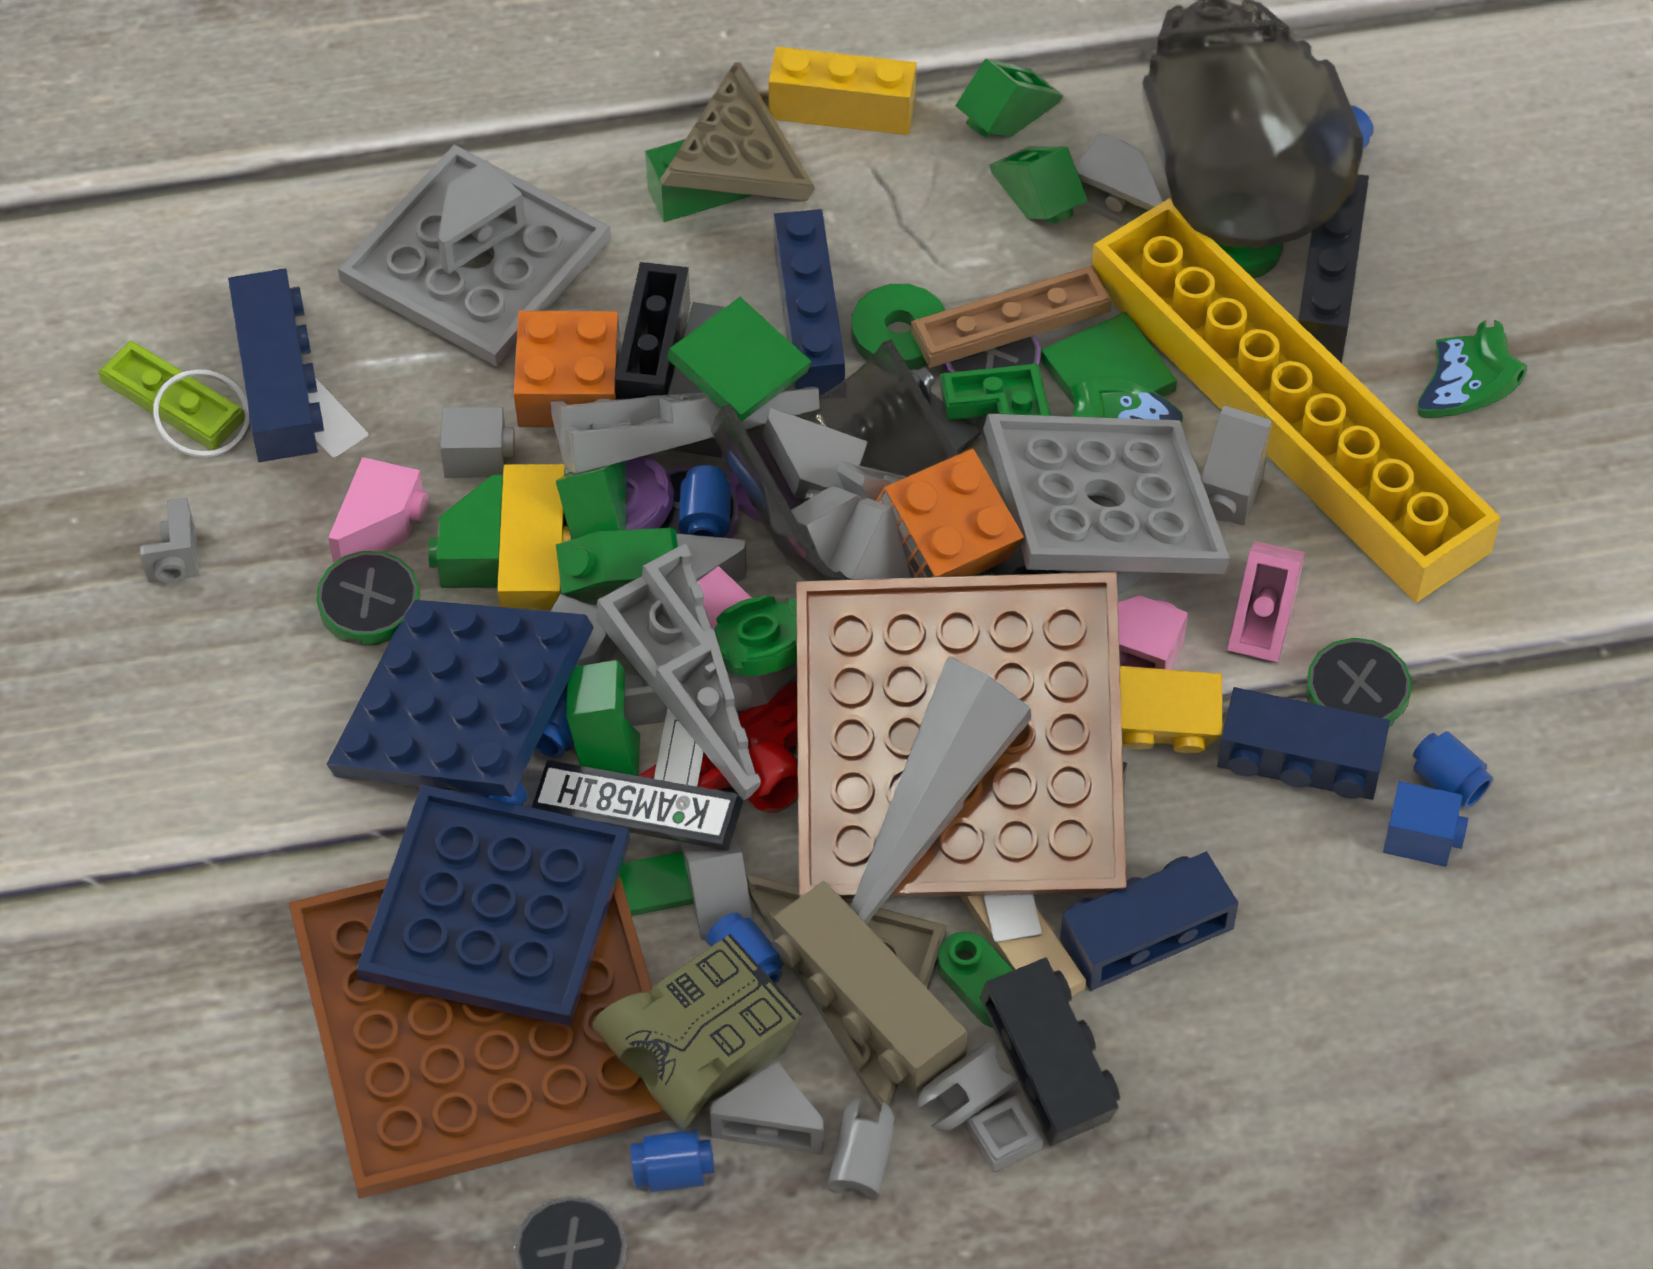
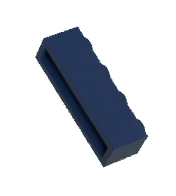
M822 209L774 213V248L787 340L812 361L809 371L793 383V388L803 389L813 386L818 388L819 402L845 400V360Z
M286 268L228 277L250 423L258 463L318 453L315 433L323 432L324 425L320 403L309 402L308 394L318 392L313 363L303 364L302 355L311 354L306 324L298 326L296 324L295 317L305 315L300 286L290 288Z

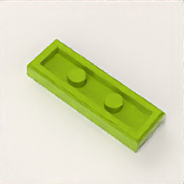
M130 340L98 371L101 383L153 414L155 398L160 388L170 378L183 371ZM187 377L172 384L163 394L158 408L161 420L210 450H216L245 420L244 408L193 377Z

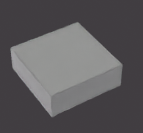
M1016 1096L967 1119L966 1128L993 1173L1043 1148L1042 1137Z

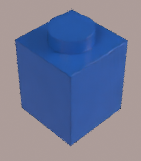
M1399 781L1383 853L1446 867L1451 847L1462 849L1469 818L1459 816L1463 795Z

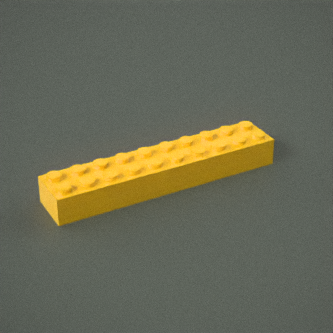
M1170 198L1094 244L1092 265L1112 299V303L1122 313L1126 312L1138 329L1220 410L1225 405L1272 420L1267 456L1415 603L1493 552L1501 516Z

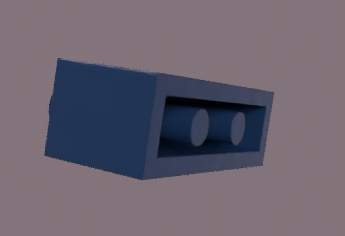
M1233 687L1222 734L1217 767L1229 769L1241 776L1257 775L1281 780L1292 787L1302 788L1309 786L1332 791L1344 798L1374 800L1390 720Z
M1207 851L1192 858L1182 856L1174 859L1163 870L1143 879L1141 877H1133L1126 880L1127 889H1117L1096 899L1091 897L1083 898L1072 904L1066 912L1062 913L1060 941L1086 979L1088 989L1093 991L1234 929L1239 902Z

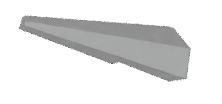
M814 386L803 389L783 390L739 425L705 393L654 395L613 401L611 398L596 399V402L573 405H567L565 401L550 402L551 416L565 468L574 474L765 424L771 408L793 416L820 409L819 390Z
M684 543L643 565L642 576L598 599L596 621L736 792L745 800L760 787L759 775L755 773L745 730L741 728L735 708V697L714 628L711 629L701 586L697 583L691 564V553Z
M951 656L944 664L850 907L866 924L964 807L963 801L1032 719L1031 708L988 674Z

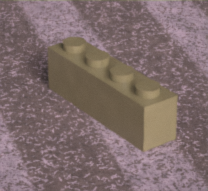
M825 880L773 916L774 941L772 942V947L780 954L781 962L790 969L796 966L807 978V985L813 996L824 1006L831 1004L843 1017V1024L850 1036L861 1045L866 1042L877 1053L882 1069L895 1083L903 1081L916 1095L936 1076L966 1056L967 1030Z

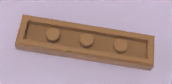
M1093 265L911 321V334L929 368L1110 312L1112 299Z

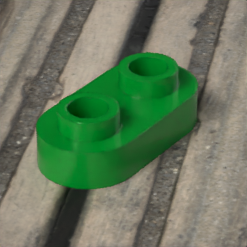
M972 932L954 933L947 937L940 945L937 966L939 975L981 1023L994 1028L979 997L987 981L1011 972L1013 969L980 935ZM960 952H969L974 957L969 960H962L956 955Z

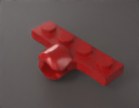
M797 681L780 690L768 703L752 707L738 715L741 728H744L748 739V750L755 773L759 775L760 787L747 800L757 810L762 812L778 813L787 809L798 799V759L789 751L792 746L798 743ZM703 753L697 787L713 790L732 787L708 756ZM656 765L637 776L654 779Z

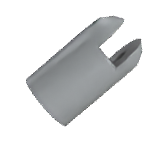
M985 1042L925 1085L918 1097V1108L939 1096L942 1103L952 1110L934 1122L931 1127L938 1130H951L1017 1085V1078L1006 1072L999 1065L995 1045L991 1042Z
M862 1097L853 1100L845 1109L827 1186L834 1193L855 1189L862 1192L870 1200H876L881 1192L893 1137L895 1117L890 1106L884 1101L878 1122L860 1119L862 1109Z

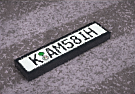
M547 760L531 808L629 828L630 833L728 851L744 800L735 793Z

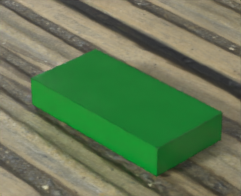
M682 852L622 863L619 875L631 916L693 904Z

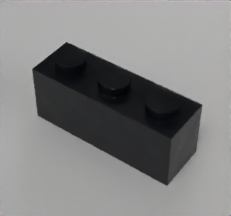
M640 262L614 379L616 400L668 395L675 370V365L667 359L668 352L673 345L683 339L691 304L689 267Z
M1047 957L987 981L979 998L1049 1146L1051 1147L1110 1122L1119 1108L1117 1101L1120 1100L1119 1089L1109 1070L1101 1071L1092 1052L1096 1050L1093 1034L1083 1019L1077 1021L1071 1009L1069 1001L1072 1000V994L1063 973L1060 970L1053 971Z

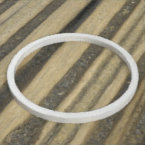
M189 370L170 378L158 391L153 408L155 426L165 442L175 450L193 457H214L230 451L245 436L250 420L247 399L238 385L228 377L209 370ZM192 376L211 377L227 384L238 395L244 408L245 420L239 435L228 445L211 451L192 450L175 442L163 429L158 413L160 400L172 384Z

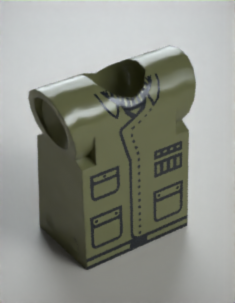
M729 934L655 984L649 993L629 995L606 1007L593 1021V1029L628 1068L644 1079L652 1097L677 1126L684 1130L698 1116L710 1099L714 1100L783 1054L802 1013L736 939Z

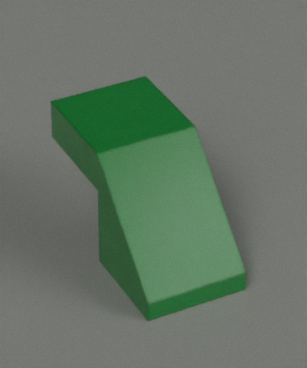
M618 660L576 666L568 680L566 717L580 766L637 776L639 775L640 733L624 718L625 668Z

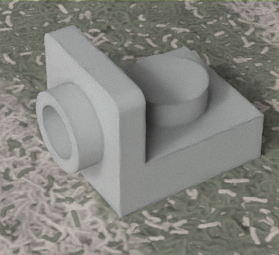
M187 497L167 500L168 521L160 522L162 543L140 547L141 561L147 580L150 583L160 581L172 583L183 578L199 576L196 528Z

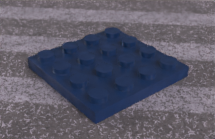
M414 600L411 608L405 614L404 621L398 625L326 765L335 777L419 787L422 784L446 790L512 797L594 629L586 614Z
M421 784L356 968L358 980L571 1026L630 841L629 828Z

